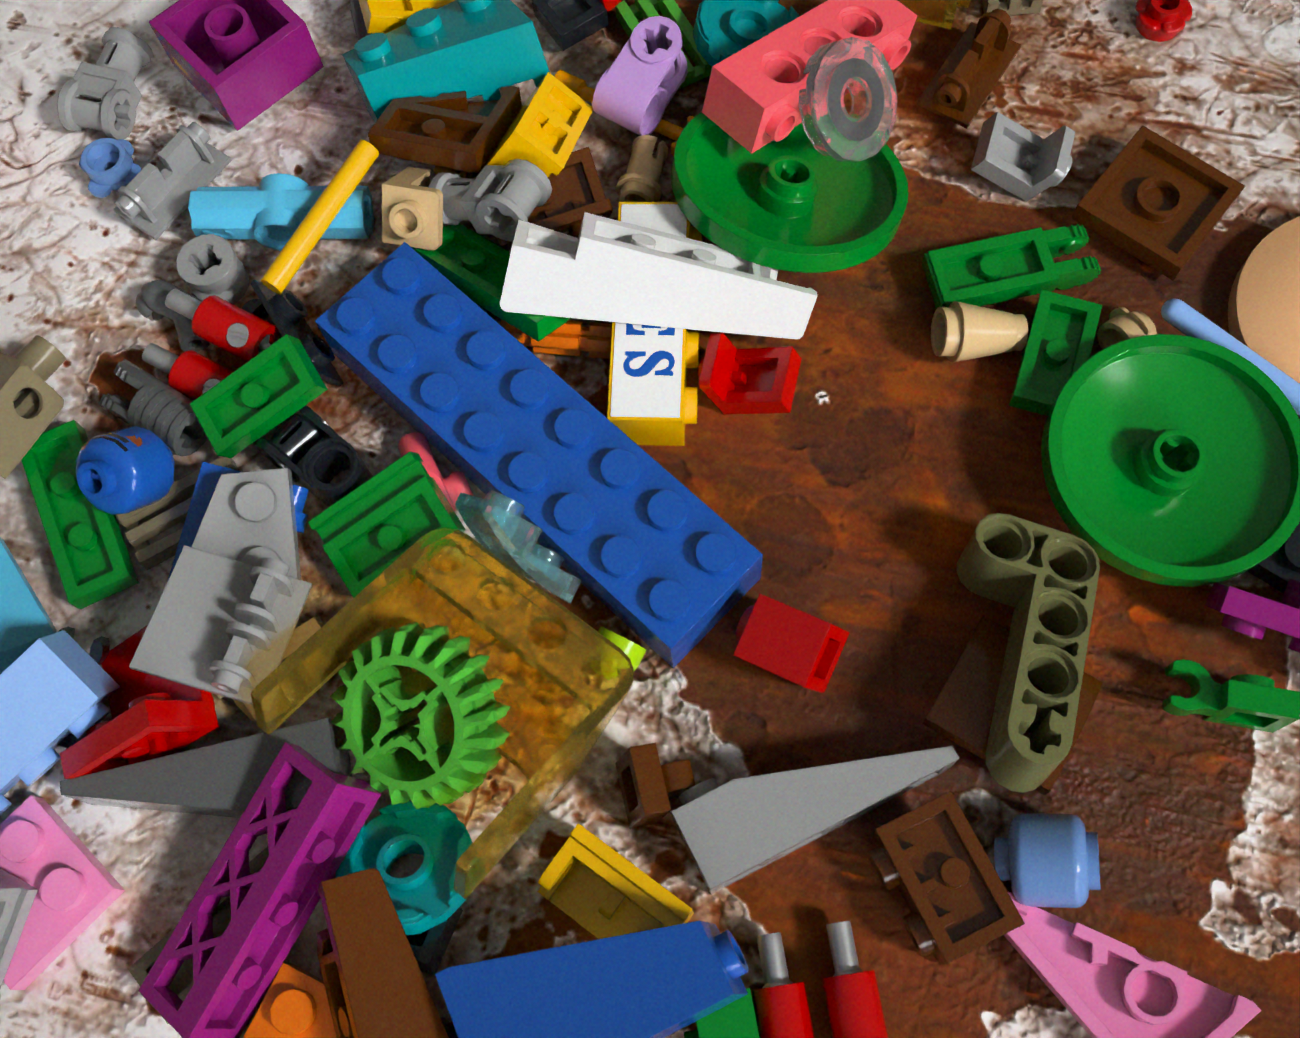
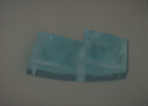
M489 490L485 499L460 493L455 505L465 524L483 548L501 566L522 582L539 592L571 604L582 580L560 569L564 557L536 544L543 529L521 518L525 507L515 500L492 490Z

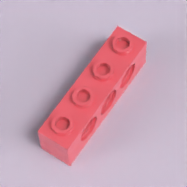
M827 0L712 66L702 113L751 154L773 140L776 142L781 141L790 134L795 126L811 116L819 117L829 109V84L834 71L843 61L851 58L863 59L875 68L877 74L882 73L886 69L889 71L896 69L910 51L911 41L908 39L917 15L898 0ZM856 76L849 78L843 86L841 98L850 92L853 94L859 92L867 85V82Z

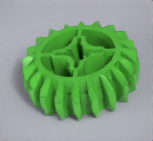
M412 622L400 626L398 629L391 627L378 632L376 637L360 644L356 650L352 651L354 660L346 663L338 671L345 685L338 687L330 696L343 708V711L337 713L336 717L330 722L343 728L346 738L337 750L352 751L356 762L351 773L363 774L367 772L371 776L370 786L379 792H383L386 789L389 790L392 805L405 804L411 800L417 810L422 807L429 808L435 803H438L440 806L444 803H453L461 798L465 791L469 793L484 782L483 779L487 777L486 773L495 768L498 761L502 758L496 748L504 744L506 738L510 735L506 729L496 722L505 717L511 706L495 701L493 692L500 688L504 680L497 678L488 679L483 669L486 667L490 656L479 654L471 658L469 656L471 637L458 636L450 639L448 626L434 625L426 628L424 623ZM423 674L428 676L433 682L428 680Z

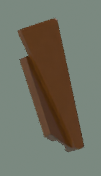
M371 868L318 883V893L321 897L328 928L317 933V956L336 1037L449 1038L380 872L377 869Z

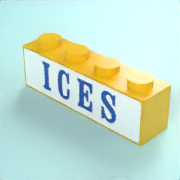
M619 202L618 221L702 242V234L694 226H691V223L683 214L677 202ZM612 322L607 419L637 445L685 446V424H697L698 387H687V368H698L699 332H688V329Z

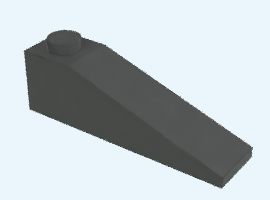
M326 717L60 781V792L63 796L91 805L240 818L285 742L299 745L333 773L353 777L351 773L349 751L337 750L346 738L343 728L331 724L332 720ZM298 770L285 789L286 812L297 809L312 783L310 779Z

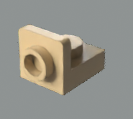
M407 167L382 183L383 243L402 245L406 242L410 247L433 251L442 245L443 193L440 189L429 188L430 170Z

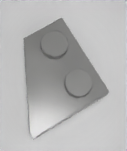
M281 468L221 474L192 548L252 566H261L264 558H274L290 567L287 576L301 580L291 470Z

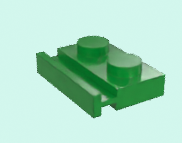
M408 452L308 521L311 529L316 530L324 542L323 549L354 600L365 599L466 530L434 478L429 476L422 465L423 460L418 453Z

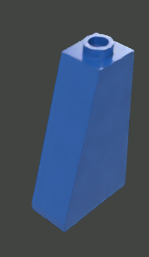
M699 920L447 967L436 973L435 976L458 1038H665L747 995L748 992L740 976L748 973L749 969L740 946L729 930L720 933L716 924Z

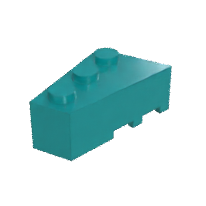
M455 0L438 9H423L412 14L406 20L405 25L386 34L373 33L367 35L355 44L354 49L342 54L367 111L375 123L393 99L415 96L436 97L443 93L466 91L467 99L482 94L484 101L499 100L502 96L501 87L511 86L531 79L534 80L537 87L548 72L550 73L533 21L511 0Z

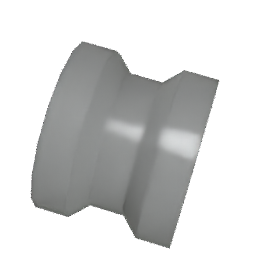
M214 234L197 236L183 245L177 255L176 268L179 276L191 288L193 295L201 302L209 296L216 295L235 304L244 296L248 289L249 275L247 270L237 258L231 244L223 237Z

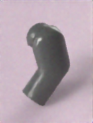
M153 280L144 284L141 292L136 297V307L141 315L147 318L152 313L154 320H160L164 316L173 320L180 348L183 351L193 350L199 352L210 345V342L193 333L191 319L169 309L165 305L166 297L173 289H178L199 300L196 296L165 280Z

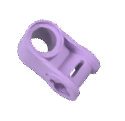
M654 16L641 21L633 29L630 38L613 64L603 73L596 86L592 101V108L595 114L640 136L653 133L660 123L666 107L680 85L685 81L688 73L687 59L681 51L682 34L674 21L667 17Z

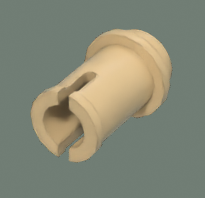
M642 135L634 139L626 174L621 176L616 184L619 202H659L662 195L659 180L664 161L668 156V147L664 141L658 144L656 155H652L657 137Z

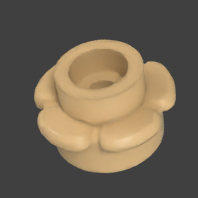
M1119 307L1109 313V320L1099 327L1097 337L1099 345L1103 350L1127 339L1155 335L1157 330L1153 321L1145 313L1140 311L1129 313L1126 308Z

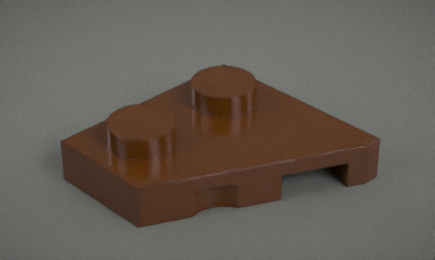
M515 86L501 87L502 96L499 100L468 103L466 91L443 93L436 97L415 96L393 99L368 132L369 141L379 151V154L479 174L522 107L520 89Z

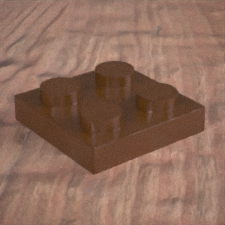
M1142 125L1077 204L1072 219L1174 281L1238 199L1245 185Z

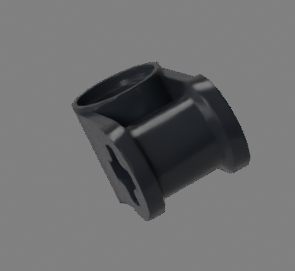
M307 405L294 413L269 440L261 438L255 444L256 448L276 468H288L291 470L292 481L295 483L299 482L303 487L309 489V492L327 507H330L373 477L351 444L339 436ZM349 470L344 479L330 484L336 474Z

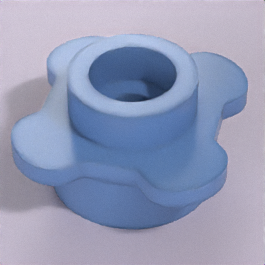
M101 138L91 142L83 150L79 166L88 174L90 178L88 190L95 197H107L112 190H118L121 186H126L142 170L133 161L134 147L129 141Z

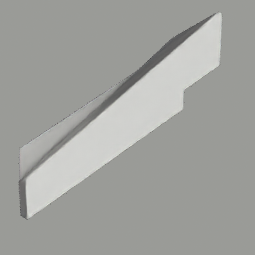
M584 212L579 238L518 220L500 307L505 312L797 340L804 335L818 295L817 291L810 287L805 288L777 281L778 269L749 262L717 245Z

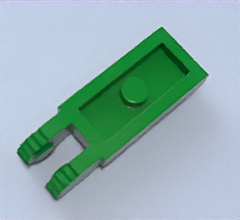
M1079 224L1045 231L1040 227L931 250L924 254L922 267L936 309L938 307H949L953 301L984 306L1040 294L1042 289L1047 291H1054L1055 288L1060 290L1070 289L1074 286L1086 285L1101 274V268L1095 257L1075 258L1056 263L1053 261V258L1081 250L1089 242L1085 227L1083 225L1079 226Z

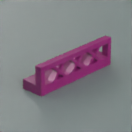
M288 742L284 743L138 990L182 1038H239L321 899L318 893V883L333 878L381 796V793L367 782L333 773L299 745ZM298 770L310 779L312 783L297 809L286 812L285 789ZM268 834L269 857L260 872L250 875L249 851L258 836ZM230 896L231 921L222 936L213 938L212 913L221 898ZM193 958L194 984L184 1001H182L169 986L184 961Z

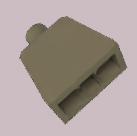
M36 335L15 357L0 352V477L4 479L15 469L64 405V399L45 381L63 364L66 357L53 344L39 335Z

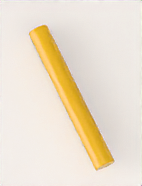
M362 139L359 140L265 272L260 281L268 289L281 295L379 156V151L371 143Z

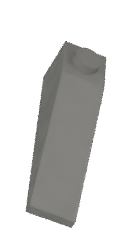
M953 746L738 778L721 786H718L715 778H711L683 792L678 797L682 806L671 811L673 821L710 895L942 774L955 764L959 756Z

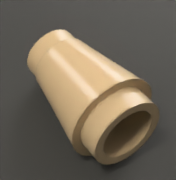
M953 301L949 307H938L931 324V344L934 354L936 356H947L948 360L952 363L1011 351H1022L1028 339V323L1023 314H1013Z

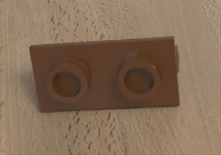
M994 9L983 14L977 24L970 23L917 101L918 106L966 129L969 127L1021 48V44L1009 39L1011 18L1006 11Z

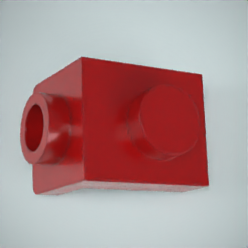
M711 333L705 356L701 358L698 366L699 387L724 415L790 413L802 358L793 346L737 349L724 333Z

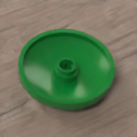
M829 109L821 116H811L795 126L783 140L778 142L773 140L752 154L701 112L688 122L682 130L676 143L671 167V185L674 197L683 214L701 234L720 248L737 257L761 266L783 271L802 273L831 272L850 268L868 261L884 250L893 240L908 203L909 193L906 175L900 161L889 146L875 133L862 141L848 140L838 132L831 119ZM845 114L851 122L860 123Z
M1174 334L1146 335L1121 341L1103 349L1084 362L1061 389L1049 410L1042 435L1041 458L1045 483L1051 500L1060 517L1075 536L1085 540L1104 562L1128 575L1152 583L1169 586L1194 587L1226 581L1246 572L1271 556L1287 541L1300 522V419L1284 393L1263 371L1241 355L1223 346L1190 336Z

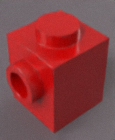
M759 593L755 605L749 606L740 618L736 630L738 645L733 656L804 688L824 693L850 632Z

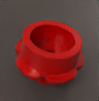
M1137 0L1135 9L1138 12L1135 20L1138 32L1146 39L1155 42L1173 39L1178 32L1184 29L1185 21H1189L1192 16V6L1188 0Z

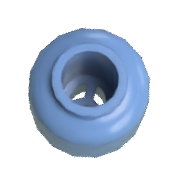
M1057 813L1018 814L1009 825L1008 838L995 837V871L1001 881H1010L1012 893L1020 904L1030 907L1078 908L1086 903L1089 897V890H1101L1097 832H1086L1083 821L1077 815Z

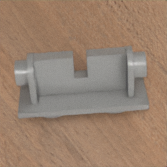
M192 122L188 127L180 125L176 129L177 134L157 153L161 161L156 166L148 163L126 186H121L118 189V193L121 196L114 202L116 205L113 209L115 213L155 240L188 207L190 192L196 191L198 187H207L232 161L229 156L207 143L211 139L210 135L196 122Z

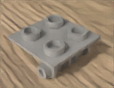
M184 545L129 667L136 671L263 708L312 588V583L287 576L290 567L274 558H264L261 566H252Z

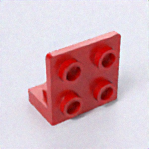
M147 626L111 649L107 658L102 663V668L120 686L108 698L112 720L90 727L86 732L87 736L60 753L64 779H73L172 755L219 727L214 698L211 692L130 669L129 665Z

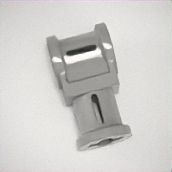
M110 27L102 37L104 48L96 64L81 62L73 80L65 82L62 86L57 101V112L61 124L68 130L82 131L85 128L104 131L107 137L118 140L126 139L133 130L136 108L142 97L134 81L140 68L150 63L153 52L143 39L137 37L132 32L119 27Z
M522 159L509 160L506 165H485L476 178H461L458 174L446 172L438 173L429 185V188L440 189L443 193V224L458 225L462 220L471 221L477 234H492L502 240L511 242L514 240L518 220L528 222L527 219L535 207L543 206L552 193V186L546 174L535 164Z

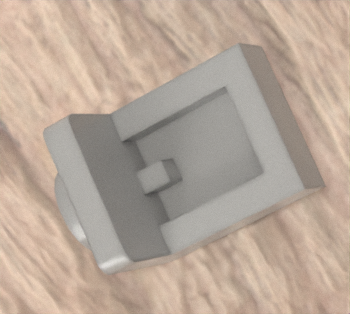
M996 112L983 122L971 170L1027 202L1047 188L1057 186L1066 177L1072 165L1070 153L1075 131L1064 125L1043 139L1003 114Z

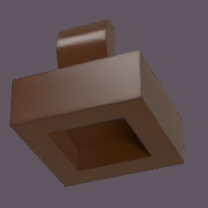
M656 743L629 747L615 763L629 829L656 824L671 811L669 799L678 798L683 792L696 785L690 760L675 761L661 765Z

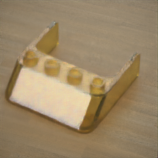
M441 528L432 530L417 540L252 690L251 699L257 726L270 735L343 668L346 663L354 660L352 651L356 650L360 644L376 637V634L382 630L391 627L398 629L400 626L418 622L424 623L426 628L434 625L448 626L450 639L458 636L471 637L469 656L471 658L479 654L490 656L486 667L483 669L488 679L497 678L504 680L500 688L493 692L495 701L511 706L507 715L496 721L510 733L505 743L496 749L500 755L523 773L528 782L457 860L455 864L454 890L466 899L576 775L629 693L633 683L634 669L630 658L622 649L472 537L457 529ZM423 674L428 680L433 682L428 676Z

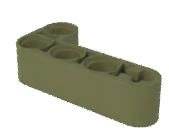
M996 513L987 515L978 523L957 562V575L961 583L969 591L981 597L1014 607L987 742L986 766L990 775L999 785L1010 791L1024 793L1039 787L1065 759L1072 746L1100 564L1095 550L1085 540L1075 535L1012 515ZM1031 683L1040 686L1046 694L1037 690ZM1026 730L1034 731L1029 738L1023 735Z

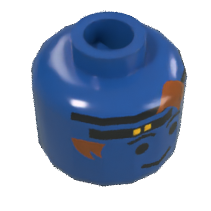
M134 426L94 436L83 444L76 457L75 474L78 486L85 498L98 510L111 515L126 514L152 505L169 493L174 482L175 463L170 449L161 438L151 430Z

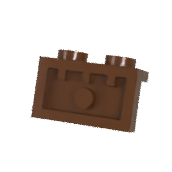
M951 791L876 828L872 833L871 837L876 848L867 852L868 857L885 889L888 891L897 886L911 913L903 916L902 921L914 946L922 957L933 953L939 965L948 964L1025 924Z

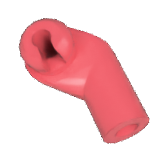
M412 432L399 440L398 449L401 457L408 452L420 455L423 460L422 465L429 476L434 478L454 511H456L455 506L469 503L474 495L463 472L454 471L450 475L442 477L428 439L424 434Z

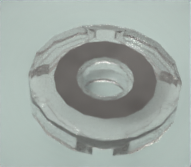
M849 37L821 45L809 58L803 74L809 73L806 80V89L799 90V110L803 129L813 147L823 156H832L837 162L844 163L863 161L876 155L886 144L896 121L898 96L893 72L884 54L868 40ZM846 88L849 90L852 98L850 114H848L844 104Z

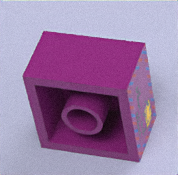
M179 0L149 21L151 28L174 67L237 131L324 67L306 23L282 0Z

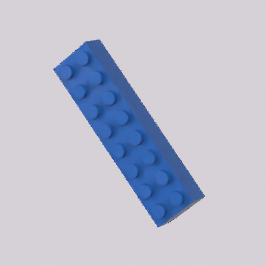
M406 242L400 245L315 320L335 356L417 432L424 434L430 444L458 470L463 472L471 482L673 669L761 579L763 554Z

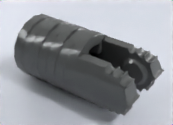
M126 359L118 362L113 373L139 391L131 401L116 394H103L99 406L132 427L139 426L151 430L164 441L170 451L181 457L189 456L196 452L208 437L190 406L193 400Z

